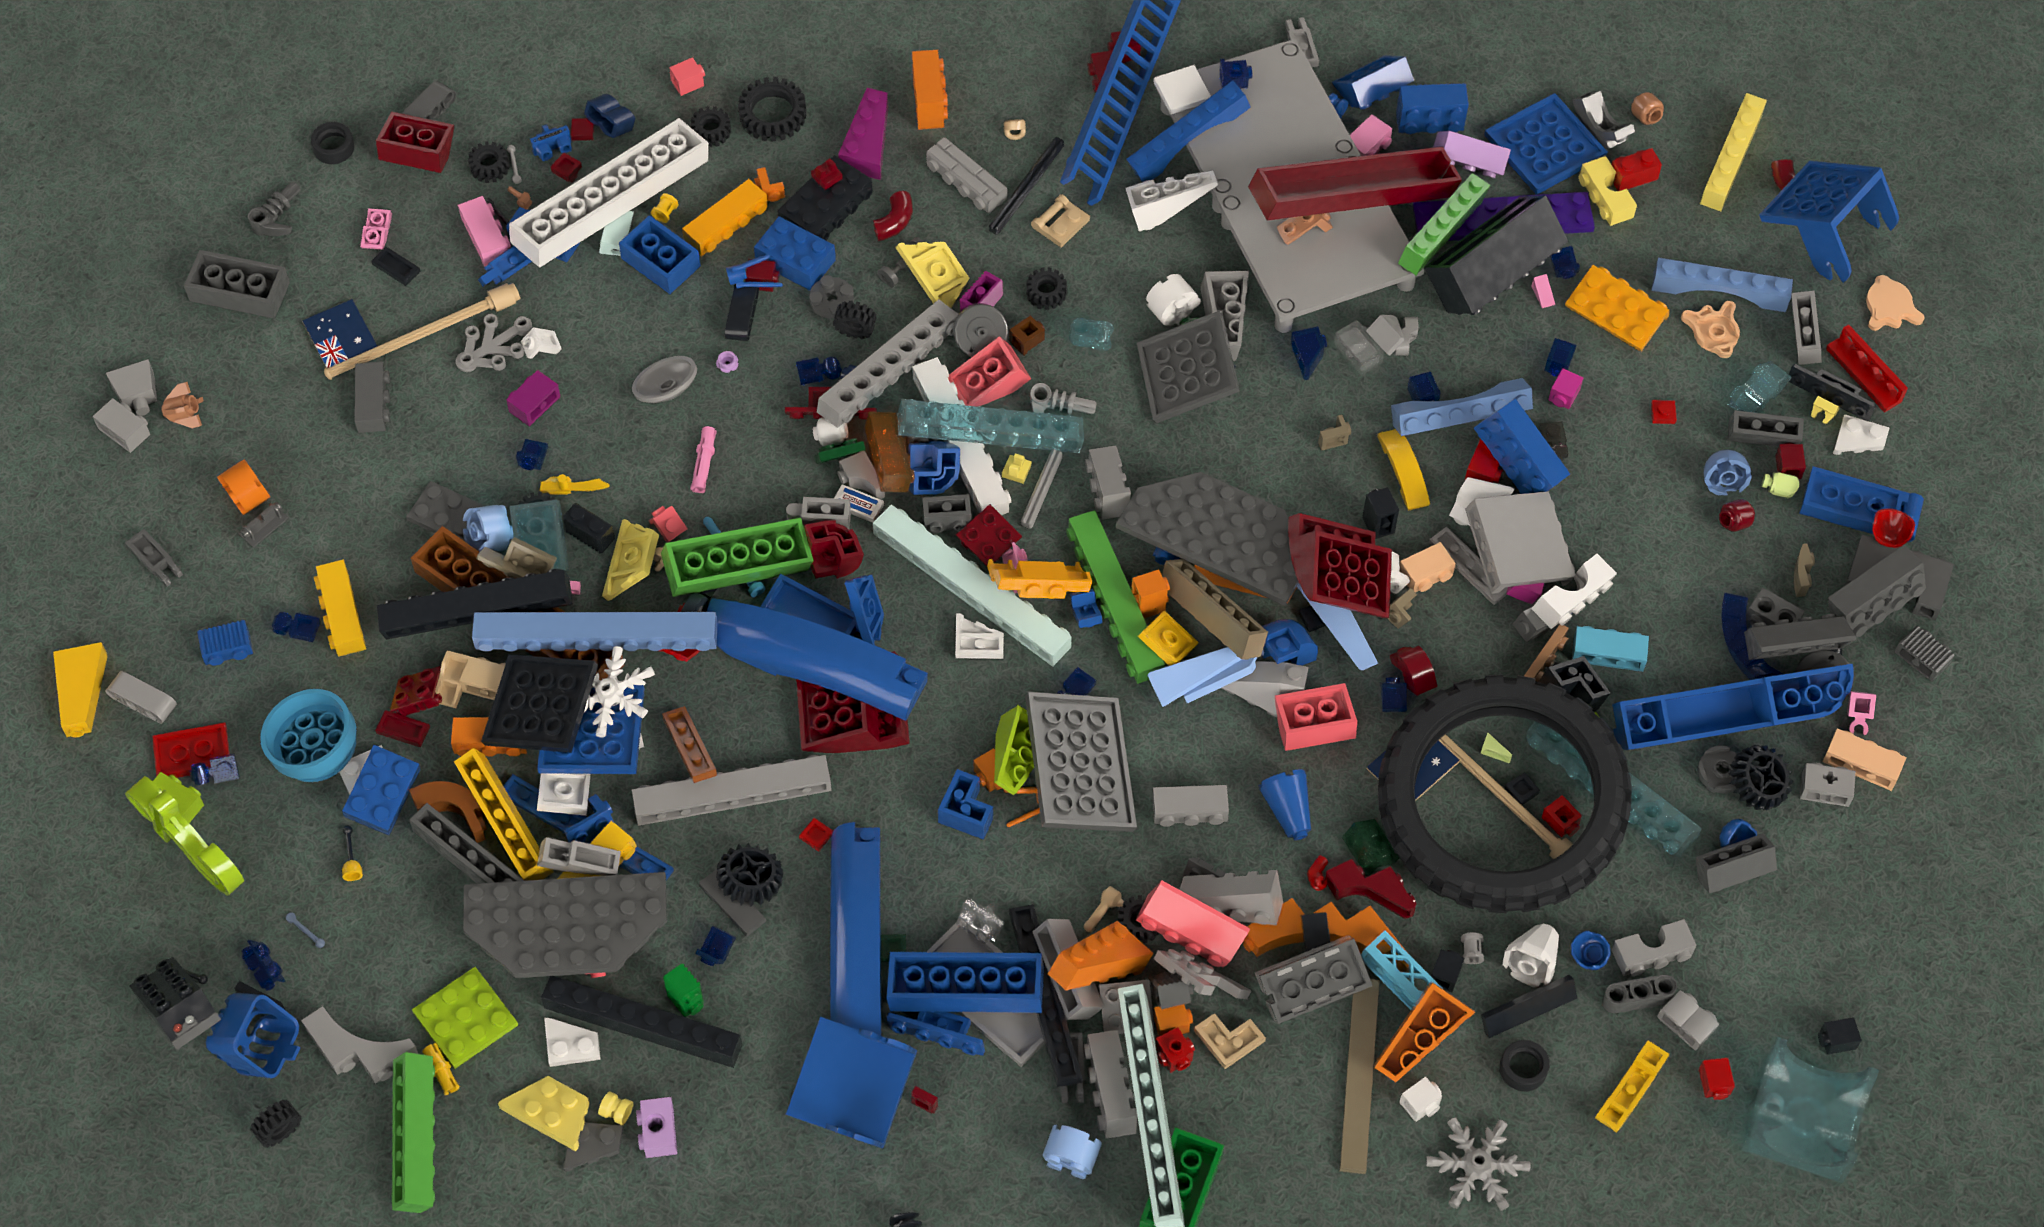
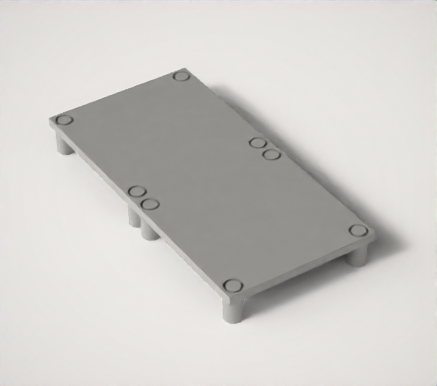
M1296 38L1197 69L1211 96L1231 81H1234L1246 95L1251 106L1250 109L1235 120L1216 125L1192 139L1186 146L1200 173L1213 171L1218 186L1210 190L1212 194V209L1217 213H1221V226L1226 230H1231L1275 313L1274 326L1276 330L1282 333L1288 332L1292 329L1295 317L1397 284V287L1402 291H1411L1415 286L1416 277L1424 274V268L1416 276L1398 264L1409 241L1389 205L1329 213L1331 215L1329 221L1333 226L1332 229L1324 232L1316 225L1287 245L1277 230V226L1288 218L1267 221L1248 188L1258 168L1361 156ZM1161 97V112L1170 115L1174 123L1196 108L1194 107L1171 115Z

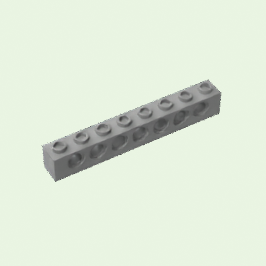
M937 300L819 397L817 413L836 428L844 422L848 423L857 411L865 409L869 401L874 397H879L887 386L895 384L899 376L904 372H909L917 361L925 359L929 351L934 347L938 348L947 336H952L954 322L958 313L942 301Z

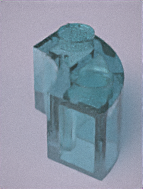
M1772 361L1764 364L1760 363L1753 370V376L1743 385H1738L1730 395L1732 399L1728 405L1736 411L1761 413L1770 398L1775 399L1792 377Z

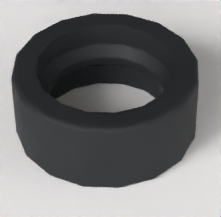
M326 122L319 125L311 135L313 152L322 163H342L351 157L354 152L352 133L343 123ZM331 136H340L345 139L344 144L334 150H326L320 147L321 142Z
M1531 1040L1512 1042L1505 1049L1500 1061V1074L1509 1087L1518 1091L1529 1092L1540 1087L1544 1083L1550 1069V1059L1546 1050L1540 1044ZM1517 1053H1528L1538 1060L1540 1070L1533 1078H1521L1510 1069L1511 1058Z

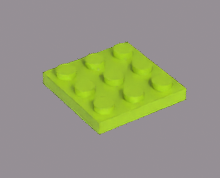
M476 967L412 1009L413 1014L433 1041L437 1043L439 1049L454 1069L518 1026L516 1019Z

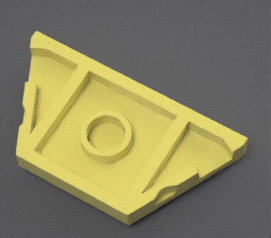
M918 242L917 245L899 243L896 247L897 251L933 304L940 300L952 308L970 278L945 242H934L932 244Z
M626 519L622 520L602 597L610 601L649 575L659 534L639 524L634 525Z
M547 1076L498 1103L500 1109L570 1149L574 1151L578 1149L580 1131H583L584 1116L587 1114L589 1100L586 1096Z

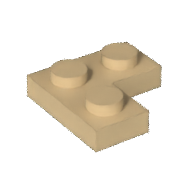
M1214 1013L1194 1027V1032L1224 1069L1234 1064L1266 1040V1037L1251 1019L1229 1032Z

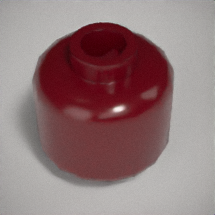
M1744 499L1724 504L1719 514L1721 525L1731 532L1749 528L1755 519L1754 508Z

